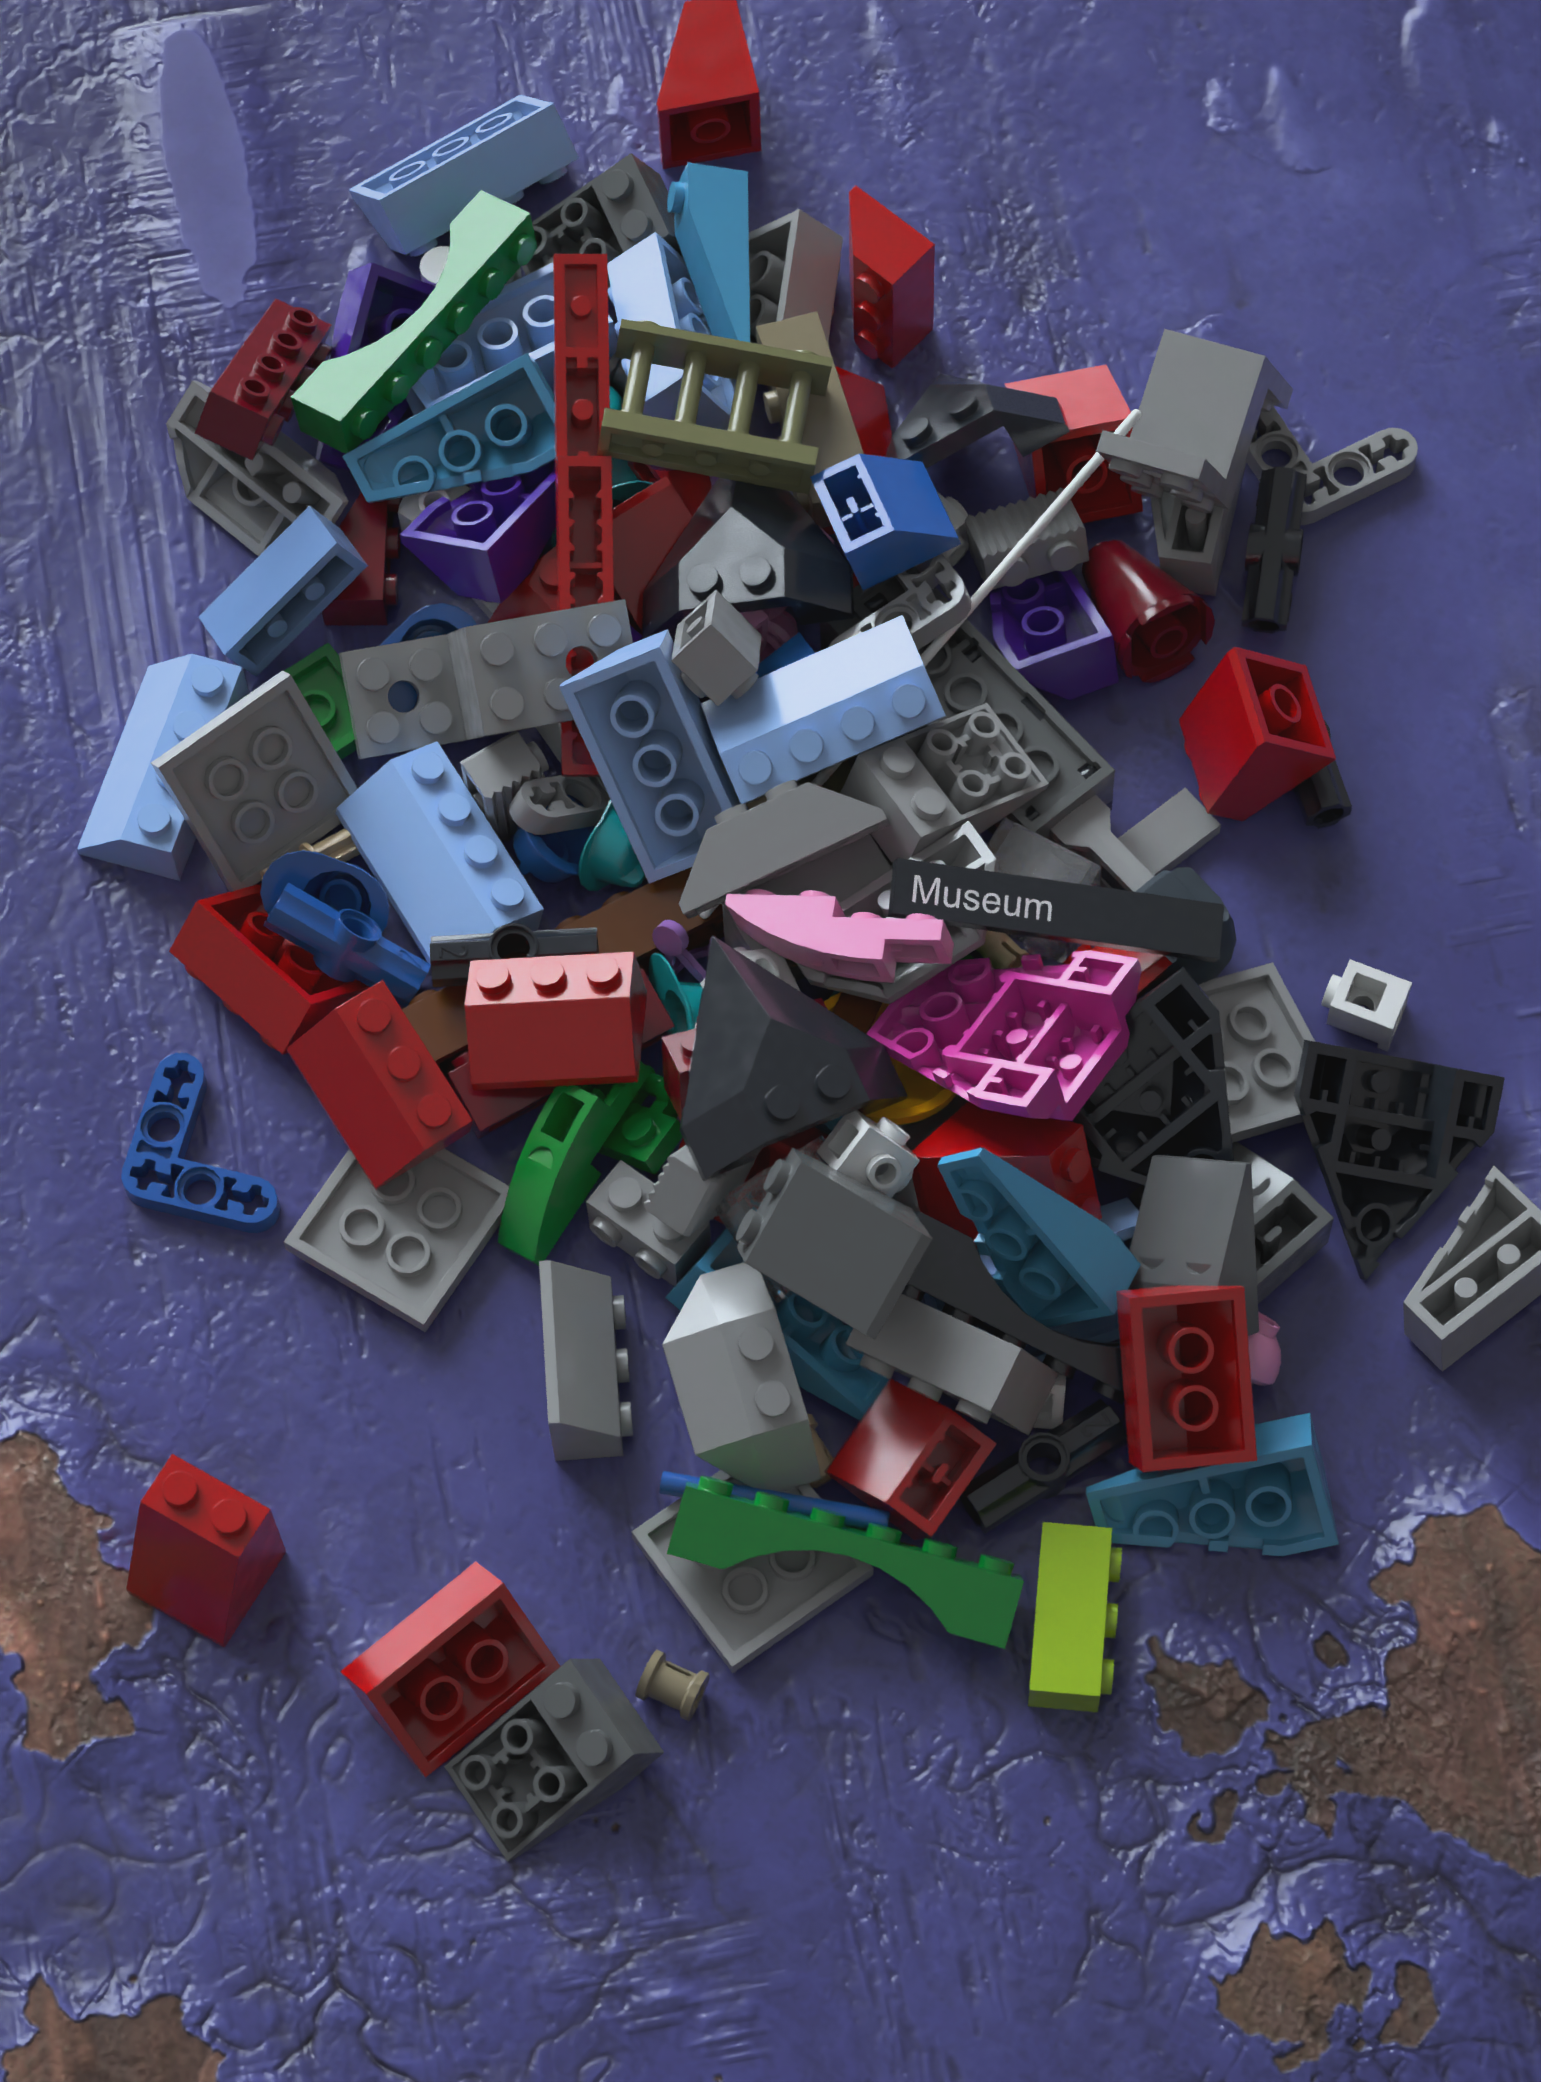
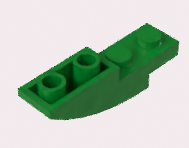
M640 1061L638 1082L556 1086L528 1136L508 1189L497 1241L502 1247L539 1266V1261L546 1259L601 1175L590 1163L651 1073V1070L643 1062Z

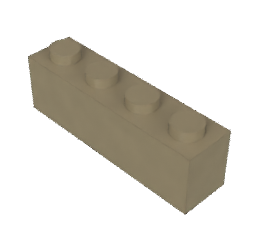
M817 311L756 326L757 344L793 351L808 350L817 355L832 358ZM834 361L825 396L810 394L802 444L819 448L814 475L857 454H864ZM768 386L769 392L763 393L767 416L771 424L779 422L782 430L789 389ZM811 483L809 494L793 492V496L821 528L832 526L813 483Z

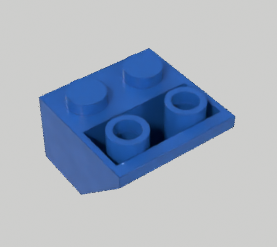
M857 454L810 477L846 558L863 591L961 545L923 462Z

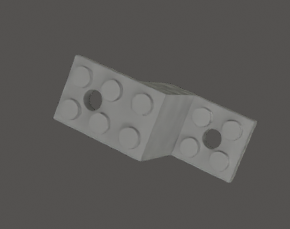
M1164 329L1139 407L1142 413L1141 418L1133 426L1130 437L1102 430L1096 451L1110 463L1108 469L1120 474V480L1132 485L1131 490L1138 494L1161 499L1163 492H1167L1182 499V505L1205 513H1211L1213 506L1229 510L1260 412H1270L1272 405L1287 409L1293 388L1264 355Z
M625 599L467 626L445 635L339 653L358 760L415 750L437 741L440 745L574 720L559 688L560 684L573 677L566 668V656L575 647L584 648L593 656L595 664L614 651L632 644L633 640ZM398 681L411 684L417 693L416 705L411 711L406 713L396 711L388 701L389 689Z

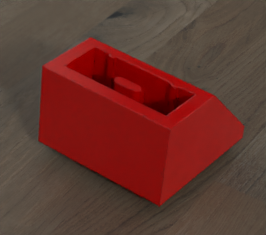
M890 1379L824 1472L871 1508L890 1512L889 1521L913 1540L930 1538L934 1535L997 1443L952 1409Z

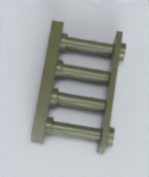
M621 319L615 357L631 361L622 409H604L597 455L612 456V458L809 494L812 483L810 477L814 475L819 449L818 447L802 444L810 394L825 396L833 358L820 356L808 350L793 351L660 326L649 320L633 321ZM652 364L683 370L675 420L643 415ZM704 374L736 380L728 430L696 424ZM757 384L789 389L781 440L749 434Z

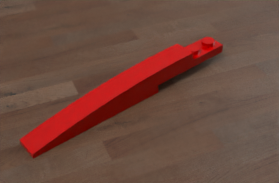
M554 254L558 611L614 601L612 456L597 455L604 409H610L607 254ZM575 647L567 654L565 664L568 672L575 676L593 665L594 659L588 650ZM575 721L560 722L562 777H600Z

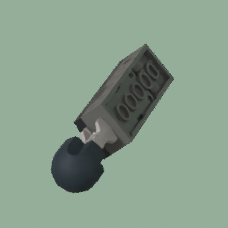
M915 566L905 571L909 574L921 573ZM853 572L854 618L820 623L821 651L828 648L831 642L840 634L905 593L906 591L893 576L863 591ZM936 587L932 589L937 600L942 601L943 604L950 602ZM966 619L925 666L946 717L922 728L988 703L1049 783L1047 789L989 827V831L1030 873L1050 857H1053L1063 869L1089 873L1101 887L1224 904L1221 898L1191 867H1178L1173 871L1163 870L1154 876L1111 832L1110 811L1112 810L1115 770ZM905 620L907 627L910 631L912 627V622ZM933 641L918 650L919 654L921 655ZM1225 905L1220 959L1213 963L1166 956L1172 964L1156 980L1155 984H1161L1182 967L1188 971L1198 985L1218 977L1232 959L1237 941L1234 921Z

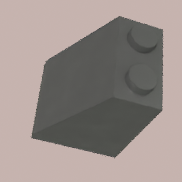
M792 1147L786 1160L778 1159L770 1169L764 1183V1190L767 1191V1194L758 1210H749L741 1221L736 1234V1240L739 1241L737 1249L744 1262L875 1340L929 1246L932 1237L912 1208Z

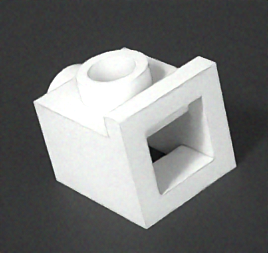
M1350 959L1343 976L1339 977L1333 974L1326 988L1321 1003L1322 1006L1330 1008L1326 1024L1378 1043L1377 1048L1388 1051L1407 1006L1412 982ZM1359 1005H1365V1006H1367L1369 1009H1366V1008L1361 1007V1006H1359Z

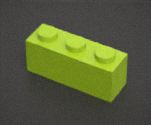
M1050 1522L1042 1523L1028 1706L1098 1712L1100 1694L1111 1695L1114 1660L1103 1659L1104 1638L1116 1637L1118 1603H1107L1108 1582L1119 1583L1122 1558V1548L1111 1547L1112 1528Z

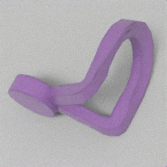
M672 920L661 922L652 933L655 946L660 952L665 954V959L671 965L676 976L686 967L699 982H702L706 977V971L696 959L708 955L709 945L688 951L686 948L689 944V937L686 930L679 923Z

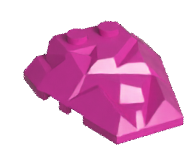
M1076 951L1072 954L1073 961L1070 964L1043 966L1040 954L1022 955L1021 963L1023 967L993 969L990 958L958 960L889 1004L866 1034L884 1045L888 1055L893 1059L926 1076L981 1109L1028 1118H1053L1072 1121L1128 1046L1130 1032L1125 1016L1136 1003L1142 969L1138 958L1096 951Z

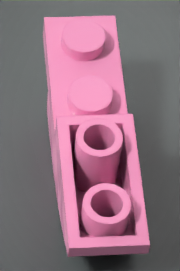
M763 889L748 890L745 894H726L725 905L739 929L778 955L808 968L863 981L894 983L896 962L952 963L954 942L944 921L938 920L931 915L916 913L908 915L905 919L882 918L877 914L869 912H858L852 914L851 917H846L836 896H830L827 893L815 890L803 891L799 896L776 895Z

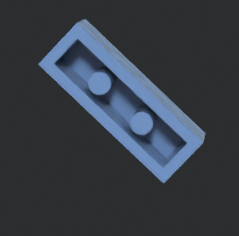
M309 506L198 618L223 654L257 677L368 565L341 528Z

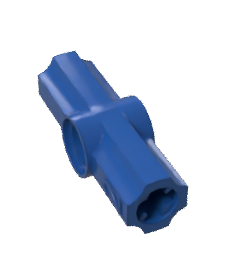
M290 883L282 891L263 925L313 954L315 964L331 978L343 982H352L357 979L369 987L383 980L397 1003L404 1007H407L414 998L431 967V964L382 937L380 927L366 914L349 908L337 911Z

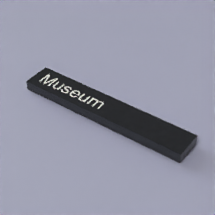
M897 858L893 862L888 917L905 919L910 914L920 913L943 920L945 925L1214 963L1220 959L1224 904Z

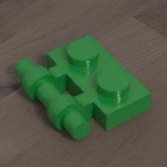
M645 1064L651 1070V1073L598 1153L618 1161L622 1160L628 1165L655 1175L682 1139V1135L679 1130L680 1122L676 1119L678 1117L677 1112L664 1088L663 1076L656 1074L654 1068ZM648 1095L656 1097L650 1108L641 1105Z

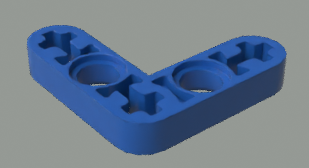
M188 1053L168 1055L160 1061L155 1070L122 1168L121 1179L128 1198L134 1204L143 1208L247 1233H260L270 1229L280 1216V1203L275 1188L269 1181L260 1177L184 1159L207 1092V1079L202 1064L196 1057ZM182 1071H188L193 1084L183 1083L178 1095L179 1107L172 1103L174 1088L169 1078H179ZM163 1118L176 1120L180 1124V1129L172 1140L158 1142L150 1137V1128L157 1120ZM149 1170H155L160 1182L171 1185L175 1183V1196L170 1198L171 1194L168 1186L157 1182H150L147 1190H141L136 1177H146ZM178 1174L179 1176L177 1177V1179H176V1181H175V1180H174V1175ZM207 1180L216 1186V1194L213 1199L202 1205L189 1202L185 1198L188 1187L196 1181ZM232 1187L231 1191L234 1200L246 1203L252 1202L255 1195H261L266 1208H256L253 1215H247L242 1203L232 1200L227 1202V1188ZM227 1203L228 1210L224 1211L223 1209Z

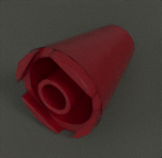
M1109 540L1094 545L1088 551L1089 561L1083 562L1082 575L1098 613L1113 635L1115 655L1120 668L1131 679L1132 675L1139 676L1142 682L1146 683L1169 678L1186 668L1195 659L1191 651L1199 641L1202 640L1207 645L1212 637L1215 618L1210 606L1200 596L1123 541Z

